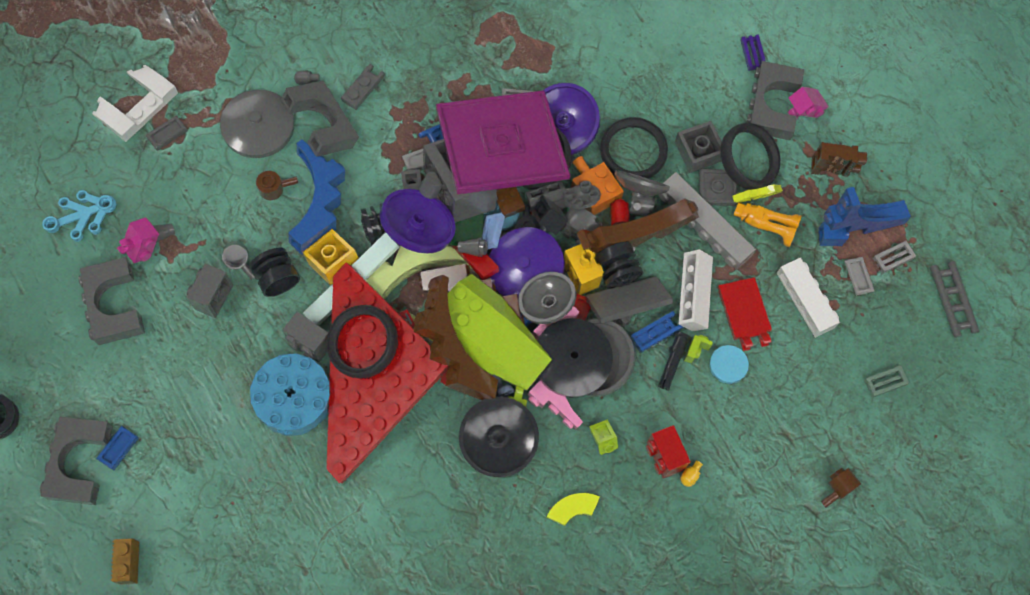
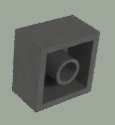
M712 121L677 133L675 144L689 173L722 162V141Z
M204 264L203 268L198 270L194 284L187 290V299L195 310L216 319L233 284L226 272Z
M296 312L283 328L285 339L294 350L300 349L304 352V356L320 362L327 353L326 342L328 332L299 312Z

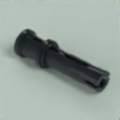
M676 331L674 333V342L669 347L670 355L658 387L661 389L665 387V390H670L680 359L686 354L685 348L691 337L683 332Z

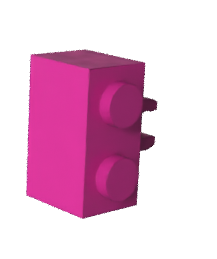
M802 86L788 97L794 106L788 111V114L797 116V118L799 116L818 118L829 107L818 89Z
M146 217L129 223L125 238L119 241L121 246L117 247L121 254L126 253L134 264L140 261H147L152 256L159 233Z

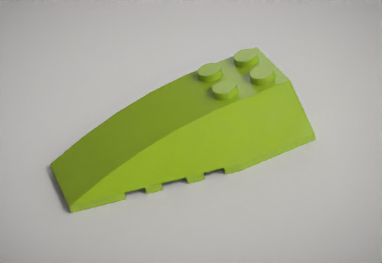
M473 274L460 280L448 293L451 321L466 353L487 373L496 375L504 381L528 390L552 359L503 297Z

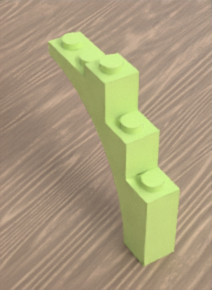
M400 246L393 266L385 261L366 281L386 299L396 286L422 269L469 264L452 246H447L439 252L428 254L417 253Z

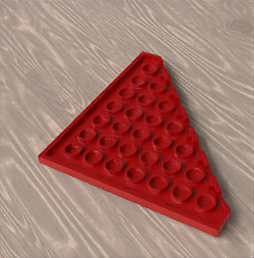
M347 262L333 276L332 323L339 314L353 306L371 305L388 314L394 322L398 334V346L391 363L382 372L369 378L349 377L336 369L330 360L327 470L341 484L346 481L449 368L448 365L430 360L431 345L420 334L413 332L414 328ZM360 315L349 320L343 326L338 337L337 345L341 359L348 366L357 369L366 368L376 363L383 355L387 345V333L382 322L371 315Z

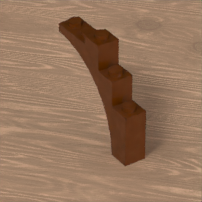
M440 275L432 278L428 284V296L424 304L425 311L417 313L414 319L415 326L413 332L433 340L430 347V360L449 366L446 373L445 386L479 400L494 399L496 397L498 379L486 373L471 359L454 330L448 306L449 277Z

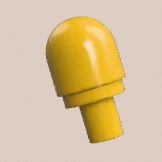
M696 460L692 467L688 466L684 470L680 478L684 486L691 487L699 479L701 474L699 470L703 466L701 462Z

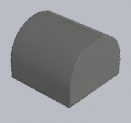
M435 171L426 174L419 188L420 193L429 199L437 198L443 186Z

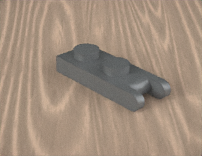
M372 64L366 67L341 97L344 103L355 110L358 109L385 76L383 71L377 76L371 72L374 68Z

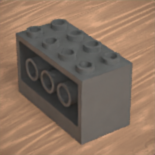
M444 139L423 146V170L425 174L436 172L443 185L438 196L453 215L455 223L495 210L497 189L457 195Z

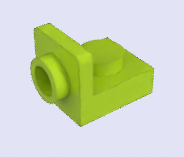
M695 335L691 340L684 361L692 363L695 358H699L701 350H709L713 342L706 336Z
M608 419L589 426L590 432L598 445L600 455L611 453L618 449L617 436Z

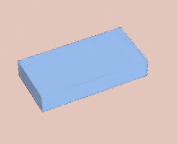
M502 213L486 216L482 239L487 240L488 249L497 248L505 219Z

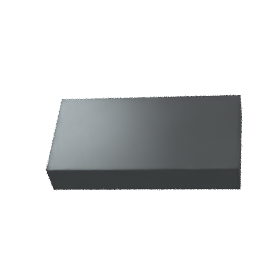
M176 115L146 134V137L156 151L188 132V130Z

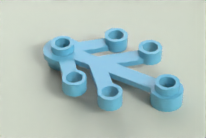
M80 190L76 194L77 199L81 203L90 202L95 205L86 207L70 201L67 197H62L58 201L59 206L63 210L71 209L77 212L59 219L53 216L46 217L42 222V226L48 233H55L61 226L79 220L75 229L70 232V237L74 241L79 242L83 239L82 232L90 216L94 213H97L94 221L89 224L88 229L94 235L101 232L102 228L100 225L105 215L114 211L116 201L109 195L96 197L88 194L85 190ZM94 226H98L96 230H92ZM80 233L78 237H74V235Z

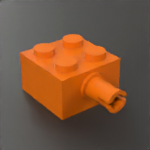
M583 156L573 161V165H575L581 175L572 179L571 188L580 185L583 181H590L591 185L597 187L601 192L600 200L595 205L585 208L586 210L596 215L609 208L610 204L615 200L622 199L624 191L604 162L590 169Z

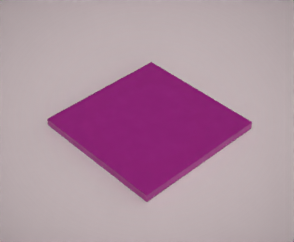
M544 90L436 104V111L457 195L570 179L568 165Z

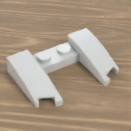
M143 65L144 68L136 71H127V74L149 91V93L126 115L102 97L98 98L99 106L97 111L92 113L125 142L178 94L176 87L146 65Z

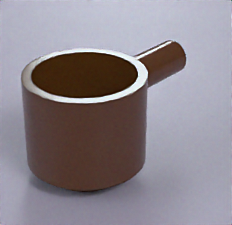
M264 171L256 179L259 193L266 200H276L282 195L283 187L298 184L297 176L281 180L274 171Z
M841 467L830 476L831 481L828 482L834 492L823 499L821 503L826 508L838 498H844L862 483L849 467L846 470Z

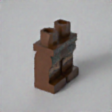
M821 142L817 151L812 156L811 174L819 175L821 171H830L833 174H842V176L848 177L851 172L859 173L862 165L867 163V152H859L858 146L854 145L850 147Z

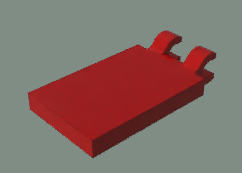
M755 277L718 285L717 289L733 339H740L742 350H751V347H753L751 337L755 336L759 337L761 347L769 346L771 338L768 332H771L772 328Z

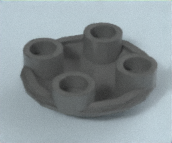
M583 181L580 185L563 191L564 203L572 209L589 208L595 205L601 197L600 190L591 185L590 181Z

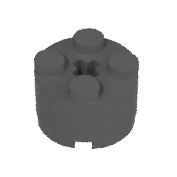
M570 208L565 215L568 222L560 233L566 238H574L577 240V245H579L581 242L577 232L582 229L593 231L603 226L601 221L598 224L595 221L597 217L586 209Z

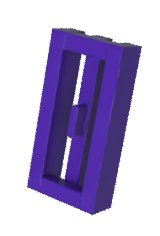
M759 34L755 35V37H752V35L748 36V38H745V36L741 37L740 41L748 71L755 70L756 67H760L762 61H766ZM748 42H749V44H750L751 53H752V57H753V59H754L755 65H752V61H751V57H750V53H749V49H748V45H747ZM754 42H755V44H756V48H757L759 60H758V57H757V53H756V49H755Z

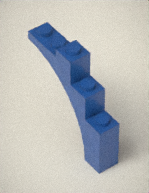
M304 140L296 143L297 155L303 160L310 171L315 190L312 203L306 215L298 225L288 232L289 243L301 255L303 251L331 229L336 230L337 219L331 211L341 205V193L336 187L345 181V169L342 164L337 163L334 159L327 162L323 156L316 157L309 144Z
M854 187L847 188L838 203L829 206L824 213L825 223L829 225L831 231L846 227L847 233L862 229L863 234L906 224L911 217L904 200L878 205L860 204Z

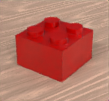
M672 425L651 434L647 441L646 450L649 456H653L656 462L654 467L657 474H661L664 479L684 471L691 461L675 426Z

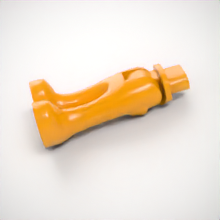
M739 202L733 215L741 218L740 221H743L745 218V223L755 228L783 237V244L787 247H790L802 217L798 214L786 215L774 212L760 205L756 206L750 203L745 205ZM769 220L779 222V223L784 224V225H786V226H783V225H780V224H776V223L770 222Z

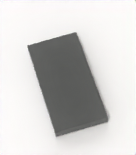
M657 276L622 287H615L586 295V301L600 323L673 304V298Z

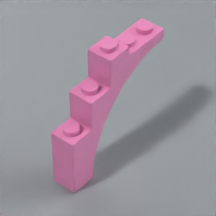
M573 306L570 312L560 320L576 318L579 311ZM553 323L540 324L533 331L532 335L538 340L542 332ZM541 381L529 391V401L535 407L539 405L543 408L548 403L550 411L555 415L559 414L564 419L563 423L568 428L576 430L583 423L571 408L566 397L550 391Z

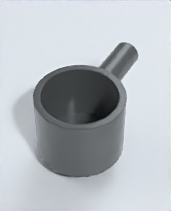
M643 195V198L632 196L629 213L648 216L649 213L653 212L655 198Z
M238 241L226 244L222 252L223 263L230 269L241 268L251 280L255 277L247 264L248 251L246 246Z

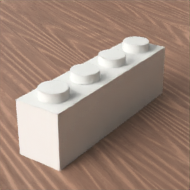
M700 249L684 253L679 325L691 331L708 329L713 257Z
M798 258L780 267L777 275L814 337L816 338L834 329L840 323L839 317L831 309L827 296L820 291L817 280L811 276L808 265L801 258Z

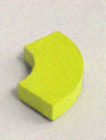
M773 184L733 195V200L736 203L747 202L781 193L783 190L781 185Z
M589 493L569 495L557 502L546 518L565 526L571 518L577 515L592 516L600 496Z

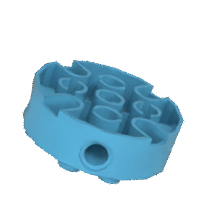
M300 354L279 355L267 361L256 372L250 387L251 404L257 417L271 431L285 436L303 435L311 431V429L315 428L327 417L330 382L323 368L312 358Z

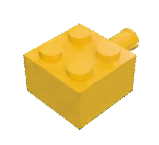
M333 229L302 252L308 264L330 286L333 284V276L346 262L352 266L359 259L356 251Z
M582 244L565 250L564 253L565 270H569L567 272L579 295L599 288L602 274L604 273L602 266L599 263L597 264L594 259L595 253L590 250H584Z

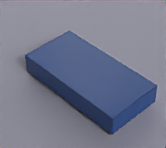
M121 426L96 459L114 471L139 437Z

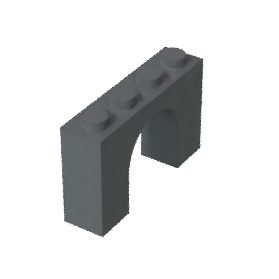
M762 61L760 67L755 69L754 78H757L752 86L751 93H754V97L749 102L751 114L747 115L746 123H754L763 127L772 137L791 140L795 132L797 116L773 111L766 105L764 94L771 90L795 93L802 86L805 69Z
M324 81L286 88L281 101L289 114L312 110L324 115L331 124V127L313 131L307 142L316 157L354 147L359 136Z
M123 257L80 268L81 276H78L80 286L84 289L82 300L87 305L85 316L87 322H90L91 328L88 329L90 339L94 340L98 345L145 334L142 316L137 310L117 315H106L100 311V299L106 290L116 285L134 281L132 266L129 260Z
M59 417V421L55 424L54 442L50 445V459L45 465V480L40 486L41 497L47 500L96 505L100 485L94 481L69 478L65 472L64 463L68 453L78 445L96 444L106 446L111 439L113 430L111 424L104 421Z

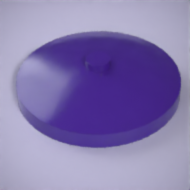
M558 83L545 88L544 91L555 127L566 136L570 144L571 155L583 151L593 142L600 127V110L595 99L586 89L572 83Z
M397 190L386 197L380 209V221L385 232L393 241L408 250L426 254L436 253L445 249L454 237L456 226L449 209L437 198L429 199L424 197L420 190Z
M532 227L518 228L506 233L499 239L497 248H493L489 256L499 266V272L491 276L490 279L495 281L496 290L503 296L519 295L523 286L539 274L546 272L564 274L565 270L564 255L557 241L545 231Z

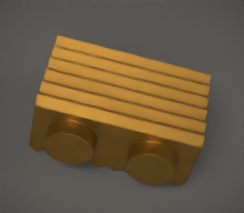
M114 539L112 541L114 548L112 549L113 557L111 558L113 560L111 562L113 564L111 566L113 568L111 570L113 573L111 581L119 585L138 584L140 542L135 539Z

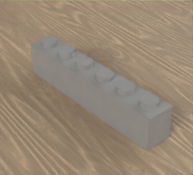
M677 172L663 183L670 186L668 192L660 194L659 197L670 206L684 198L696 203L699 218L687 225L690 228H694L698 232L699 237L707 241L713 251L720 254L730 267H734L737 270L752 257L756 249Z

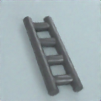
M955 261L948 263L949 269L939 270L937 265L931 266L930 270L954 338L962 336L960 330L970 328L972 334L980 332ZM952 276L955 286L945 288L942 277ZM958 293L961 303L951 305L948 295ZM964 311L967 321L957 323L954 312Z

